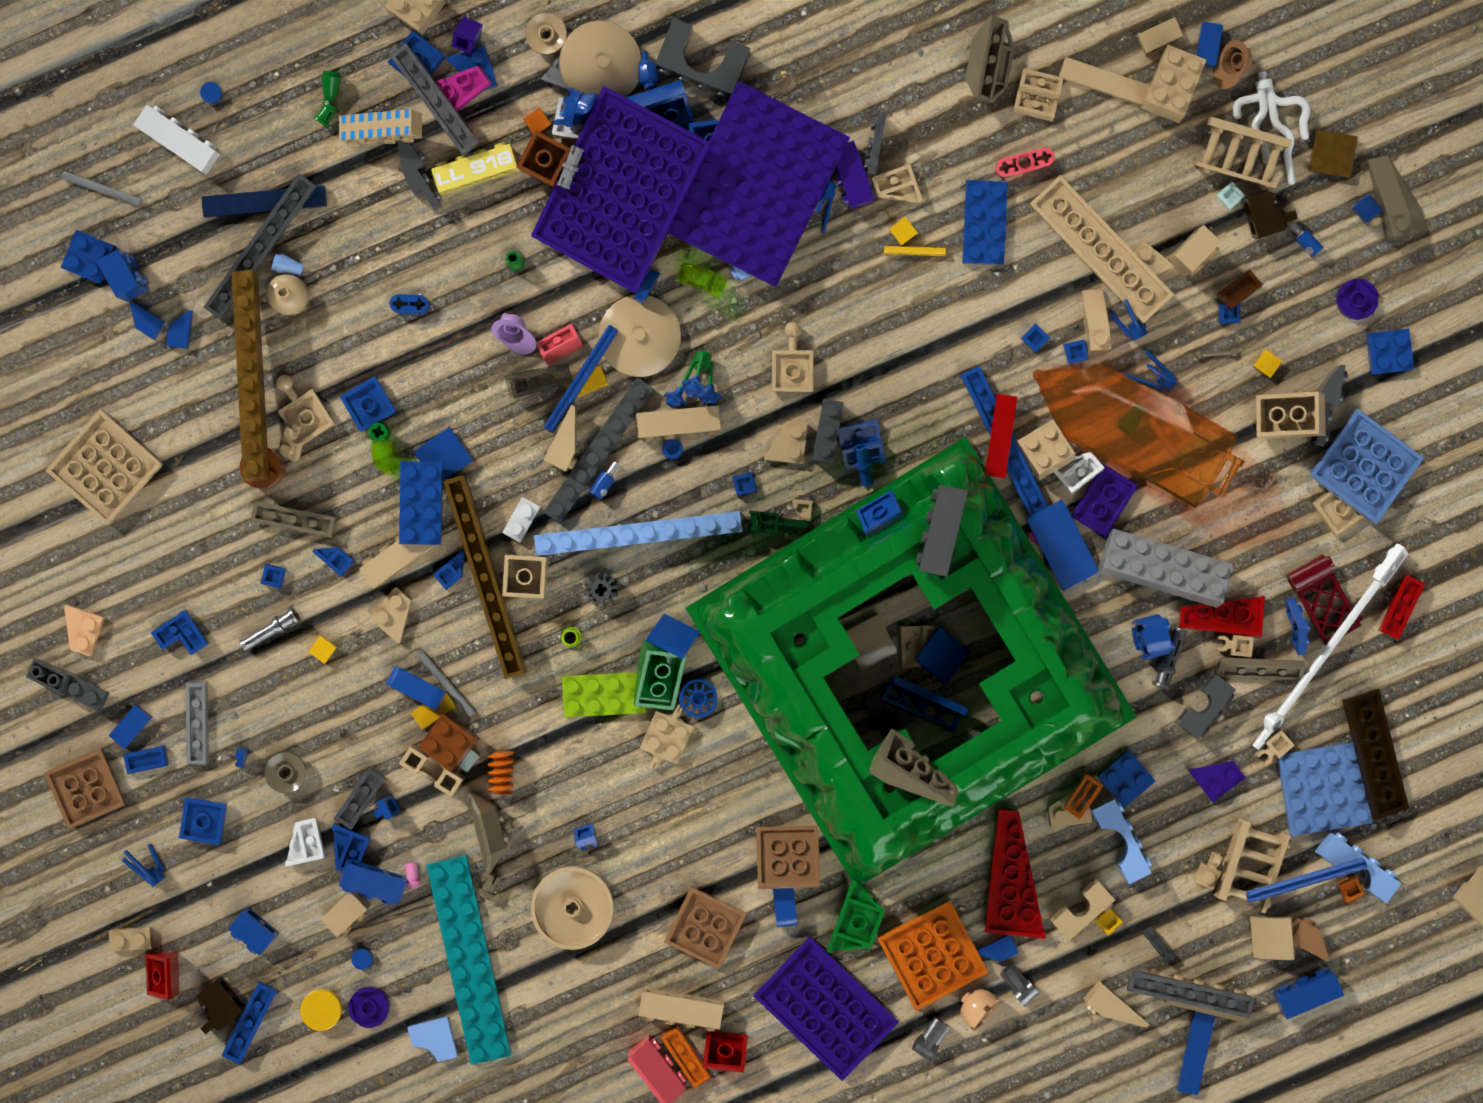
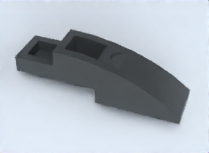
M397 140L400 164L409 187L417 198L425 195L435 211L443 207L440 203L443 199L436 189L431 190L428 185L431 181L426 173H420L427 168L424 164L427 161L420 150L416 152L412 146L415 142L408 143Z
M1346 365L1336 366L1317 390V392L1325 394L1326 436H1312L1311 446L1321 447L1325 446V443L1328 442L1329 431H1327V427L1333 415L1330 408L1338 407L1343 402L1344 391H1342V385L1347 379Z
M36 658L33 659L26 678L58 694H64L96 711H102L110 693L81 676Z

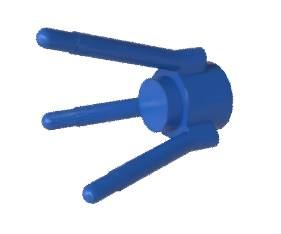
M828 181L816 208V212H819L824 201H828L821 229L822 234L825 233L832 202L836 195L834 193L836 185L831 181Z
M1125 299L1124 303L1132 319V323L1127 325L1129 329L1124 326L1112 311H1109V315L1123 330L1126 337L1131 336L1134 341L1148 334L1145 329L1147 326L1136 319L1128 300Z
M1147 349L1144 352L1162 370L1160 372L1151 364H1147V367L1158 375L1156 379L1158 384L1132 375L1123 374L1124 378L1155 388L1160 392L1163 390L1170 392L1178 378L1173 376L1174 373L1168 370Z
M149 843L148 848L158 868L152 866L149 870L127 850H124V854L136 866L125 858L122 859V862L143 878L147 884H150L152 888L165 878L163 872L166 869L161 865L152 844Z

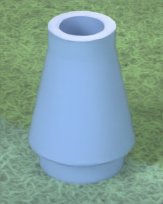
M282 253L281 255L275 254L271 270L280 274L301 276L304 264Z

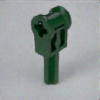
M749 511L751 517L750 527L747 528V531L777 534V530L806 533L808 530V521L779 518V513Z

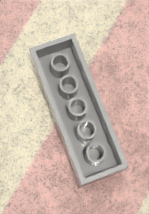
M1112 529L1107 536L1098 573L1217 608L1224 603L1233 564Z

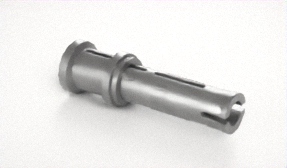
M290 607L281 616L273 617L271 623L241 639L240 644H244L245 646L242 648L245 651H249V649L278 632L284 633L291 625L301 623V619L296 610Z
M1177 627L1174 628L1172 639L1175 649L1165 655L1163 663L1158 665L1159 671L1152 685L1170 690L1171 678L1176 673V668L1174 667L1188 631Z

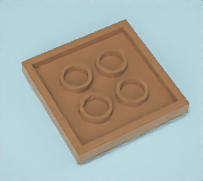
M103 748L44 772L68 829L127 805Z
M818 825L756 827L758 889L820 888Z
M691 886L664 943L720 969L747 913Z

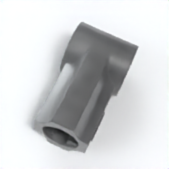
M1014 963L1005 967L1000 973L1003 980L1010 986L1013 994L1023 1006H1026L1040 994Z
M934 1017L925 1032L920 1034L915 1040L912 1050L930 1061L935 1056L939 1043L950 1026L940 1018Z

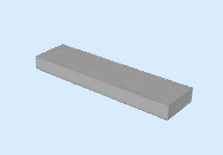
M208 682L185 683L187 765L209 764Z

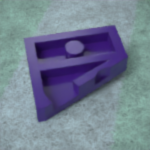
M1234 761L1188 769L1211 802L1216 801L1246 778Z

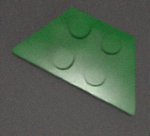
M852 877L826 949L828 953L838 950L851 951L856 948L869 949L872 948L885 908L856 878Z

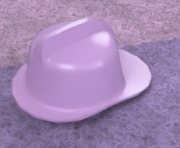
M504 313L501 319L492 325V334L513 352L530 354L535 350V338L526 329V324L521 317Z

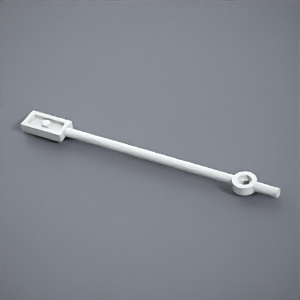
M1397 543L1394 548L1387 552L1384 562L1379 564L1374 570L1372 577L1375 580L1279 710L1272 714L1269 713L1263 721L1264 730L1252 745L1257 750L1262 747L1271 734L1279 730L1283 724L1285 714L1380 586L1385 587L1408 556V552L1403 546Z

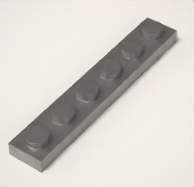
M404 43L390 55L462 155L468 154L481 143L408 43Z
M1131 969L1127 990L1130 992L1250 1018L1254 1002L1253 996Z

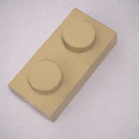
M152 927L109 930L110 951L153 948Z

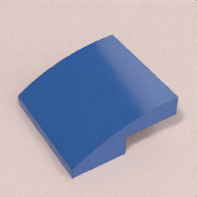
M877 419L839 426L838 437L845 470L856 468L857 459L854 447L858 444H866L869 460L872 461V465L885 462Z
M450 427L413 452L419 461L443 462V481H446L473 461Z

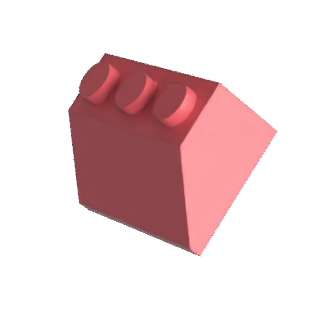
M648 1035L630 1049L627 1060L660 1103H673L686 1089L687 1079L680 1070L677 1072L673 1067L674 1062L668 1054L664 1055L660 1050L662 1046L656 1038L652 1039Z

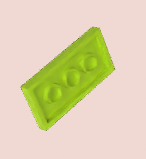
M637 672L562 676L564 717L646 713V707L634 706Z

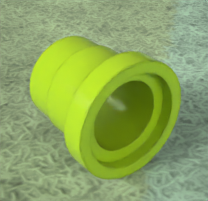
M568 627L562 632L561 640L567 647H576L582 640V634L579 629ZM567 632H573L576 635L574 643L566 641L565 636Z

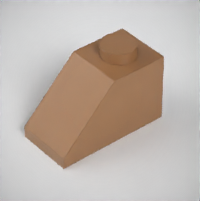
M1296 917L1292 925L1294 944L1328 961L1329 956L1321 930L1315 927L1316 922L1307 917H1304L1303 920Z

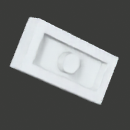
M522 497L502 533L521 543L541 507Z

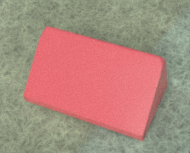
M572 324L536 342L547 365L583 347Z

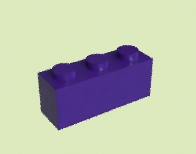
M853 140L847 143L835 167L837 174L834 175L838 187L842 186L844 194L841 195L845 206H849L850 210L874 202L870 184Z

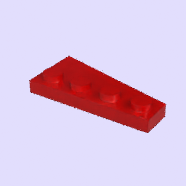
M1265 596L1224 601L1217 608L1206 604L1180 607L1178 628L1262 637Z

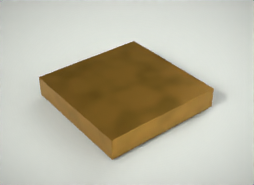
M1316 130L1308 172L1350 178L1358 136Z

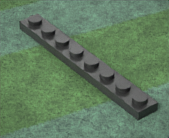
M298 173L204 306L206 310L220 320L224 318L233 305L232 272L248 270L257 272L317 186Z
M638 377L543 511L545 514L559 524L562 523L636 417V413L640 411L650 397L654 388Z

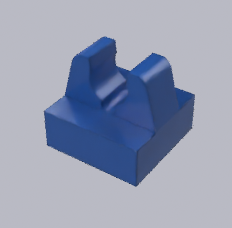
M392 794L376 802L379 808L373 811L376 818L384 816L386 820L401 812Z
M593 823L573 829L577 848L585 851L586 845L593 844V847L597 846Z

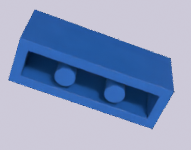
M347 858L338 882L339 887H342L341 889L345 892L353 893L355 891L362 893L361 896L368 899L375 897L381 899V902L387 905H393V903L399 905L407 880L406 876Z
M1323 968L1317 970L1313 976L1298 978L1294 984L1279 986L1277 991L1273 992L1281 1014L1288 1020L1344 996L1336 974L1330 969Z

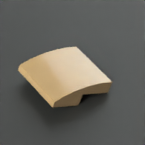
M1023 68L1013 112L1053 122L1063 78Z
M878 613L845 629L860 654L855 660L861 671L898 652Z
M942 625L898 627L900 668L922 667L914 658L936 628H942Z
M1483 866L1479 867L1471 879L1463 883L1452 897L1481 927L1483 926Z
M1250 916L1254 958L1295 960L1292 917Z

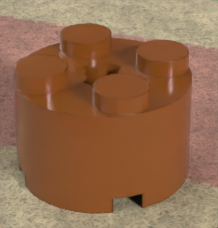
M268 448L270 480L250 482L244 480L245 483L255 488L268 489L275 487L286 474L284 458L276 450ZM241 459V461H240V474H241V476H242V478H243L242 459Z

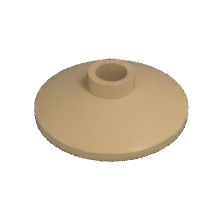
M540 13L528 22L525 36L529 46L534 51L540 54H552L562 48L567 37V30L564 22L557 15ZM545 32H549L551 34L548 39H545L543 37V34Z

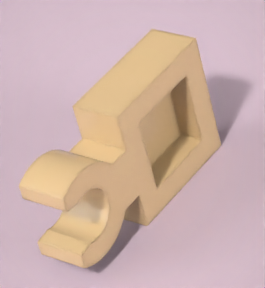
M1232 634L1231 640H1229L1226 636H1217V639L1224 640L1225 644L1223 647H1216V650L1226 651L1230 649L1229 655L1252 658L1254 637Z
M1279 729L1265 741L1267 748L1258 750L1255 755L1260 757L1262 754H1266L1267 759L1263 761V764L1269 765L1274 755L1280 759L1294 744Z

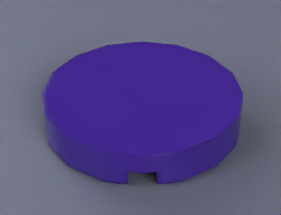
M1349 280L1337 292V308L1348 319H1365L1372 315L1378 307V291L1367 280Z
M365 986L358 989L352 995L348 1004V1012L351 1019L364 1028H373L380 1025L387 1018L390 1011L388 996L375 986Z

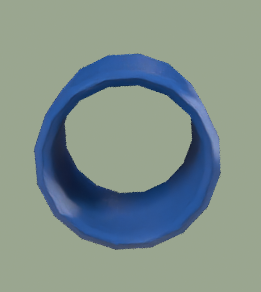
M1370 194L1364 196L1352 207L1364 223L1369 222L1382 210L1381 206L1377 204L1378 202Z

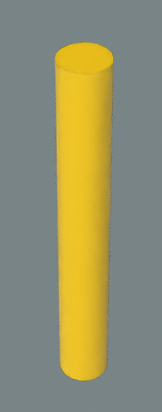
M884 246V254L946 256V248Z

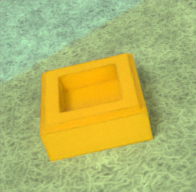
M906 217L889 229L900 246L918 234Z
M1265 349L1252 367L1266 377L1271 378L1282 363V360Z
M320 635L308 652L326 664L337 649V646Z
M1111 908L1107 912L1102 911L1097 916L1098 919L1096 921L1108 936L1123 923Z

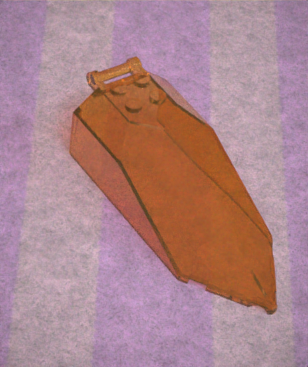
M1106 366L1036 370L1033 373V378L1036 379L1040 387L1039 390L1053 418H1055L1060 431L1067 440L1088 452H1092L1096 457L1187 509L1196 508L1208 491L1224 498L1239 467H1242L1245 463L1243 459L1231 454L1237 435L1187 406ZM1227 460L1232 462L1218 487L1213 485Z

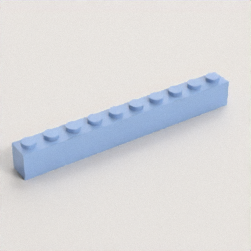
M740 511L540 534L534 535L536 556L737 533L742 532Z

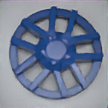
M694 679L687 682L679 694L681 708L692 717L700 718L709 715L717 705V692L714 686L703 679ZM697 682L701 683L700 690H697ZM692 683H693V690L687 688V687H688L690 684H692ZM705 684L708 687H710L711 690L704 692ZM685 690L691 693L690 697L683 695ZM713 692L714 698L707 699L706 694ZM683 698L689 700L685 705L683 703ZM714 700L710 708L706 701ZM690 704L694 705L691 711L686 709ZM703 705H704V706L706 707V709L708 710V711L705 712V713L703 712V710H702V708H701V706H703ZM698 708L700 714H693V712Z

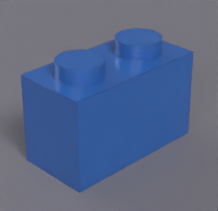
M250 907L243 910L228 928L234 939L237 941L241 940L247 945L246 948L252 954L261 955L279 935L277 930Z

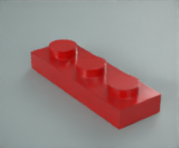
M1404 575L1378 631L1399 640L1425 583Z

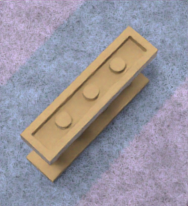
M1209 117L1207 126L1211 127L1212 134L1203 162L1196 161L1194 163V166L1198 167V171L1206 174L1214 171L1258 184V189L1270 191V188L1276 189L1277 184L1270 183L1280 151H1283V148H1290L1292 140L1215 117ZM1223 131L1231 132L1232 139L1223 167L1212 166L1210 164L1220 133L1223 134ZM1243 136L1251 138L1252 145L1243 173L1239 174L1230 170L1240 139L1243 140ZM1266 142L1271 144L1270 148H1272L1263 179L1250 177L1260 145Z
M1239 817L1214 896L1224 901L1231 895L1247 900V891L1234 888L1232 885L1233 878L1237 876L1265 884L1264 886L1276 883L1285 851L1289 850L1291 846V835L1281 831L1280 837L1252 829L1250 821ZM1253 837L1277 845L1274 856L1247 849L1244 846L1246 838ZM1245 856L1270 864L1268 875L1264 876L1240 868L1238 865L1240 857ZM1269 897L1254 903L1258 904L1257 909L1260 912L1266 914L1267 909H1270L1273 898Z

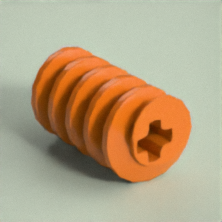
M495 751L493 754L488 755V758L494 760V762L488 763V766L494 768V770L488 772L489 775L494 776L488 780V783L493 784V787L487 788L488 791L494 794H513V791L508 789L514 787V784L508 781L514 779V776L509 774V772L514 770V767L508 764L513 763L514 759L508 756L513 755L514 752Z

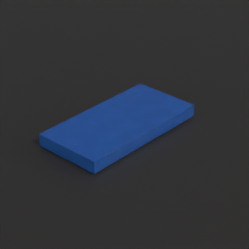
M1062 499L1026 518L1062 591L1098 573V568Z

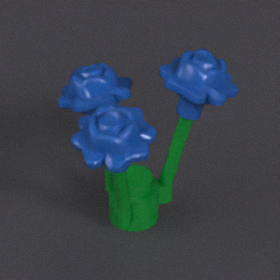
M706 351L696 352V356L692 358L680 386L676 388L675 392H666L664 394L667 398V405L673 409L685 406L687 403L682 397L684 391L687 396L697 397L703 401V405L715 406L719 400L723 399V396L714 391V385H712L714 363L711 362L712 355ZM695 368V376H693L692 379H689L693 369ZM708 369V385L704 386L700 383L699 375L700 372H706Z

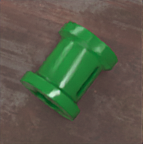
M323 100V106L320 111L312 118L329 128V122L335 113H339V110Z
M375 423L370 427L369 435L375 441L384 442L389 439L391 431L387 425ZM381 429L384 431V435H380L378 438L376 430Z

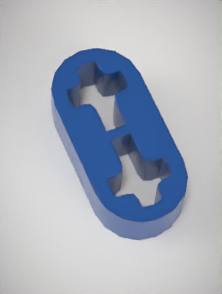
M651 268L643 284L635 294L634 299L644 303L661 273Z
M398 294L394 295L389 303L390 308L398 314H425L430 308L429 300L423 295ZM401 299L402 302L408 303V306H401V309L398 310L394 303ZM419 299H421L425 306H422L421 310H419L418 307L412 306V303H418Z

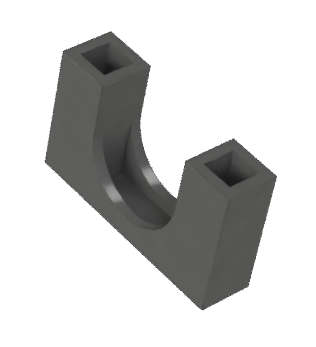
M673 18L655 63L656 69H659L658 72L665 76H670V74L677 76V80H681L685 84H689V82L697 84L696 87L700 90L708 91L709 89L715 91V95L723 99L731 97L750 55V48L731 40L724 60L717 69L708 73L697 72L688 66L684 58L685 49L693 32V25Z

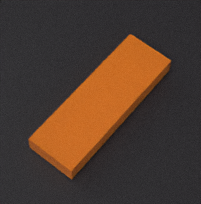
M678 1025L660 1036L693 1088L711 1078L710 1073L706 1068H703L702 1061Z

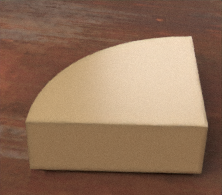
M793 499L795 512L802 519L812 521L813 501Z

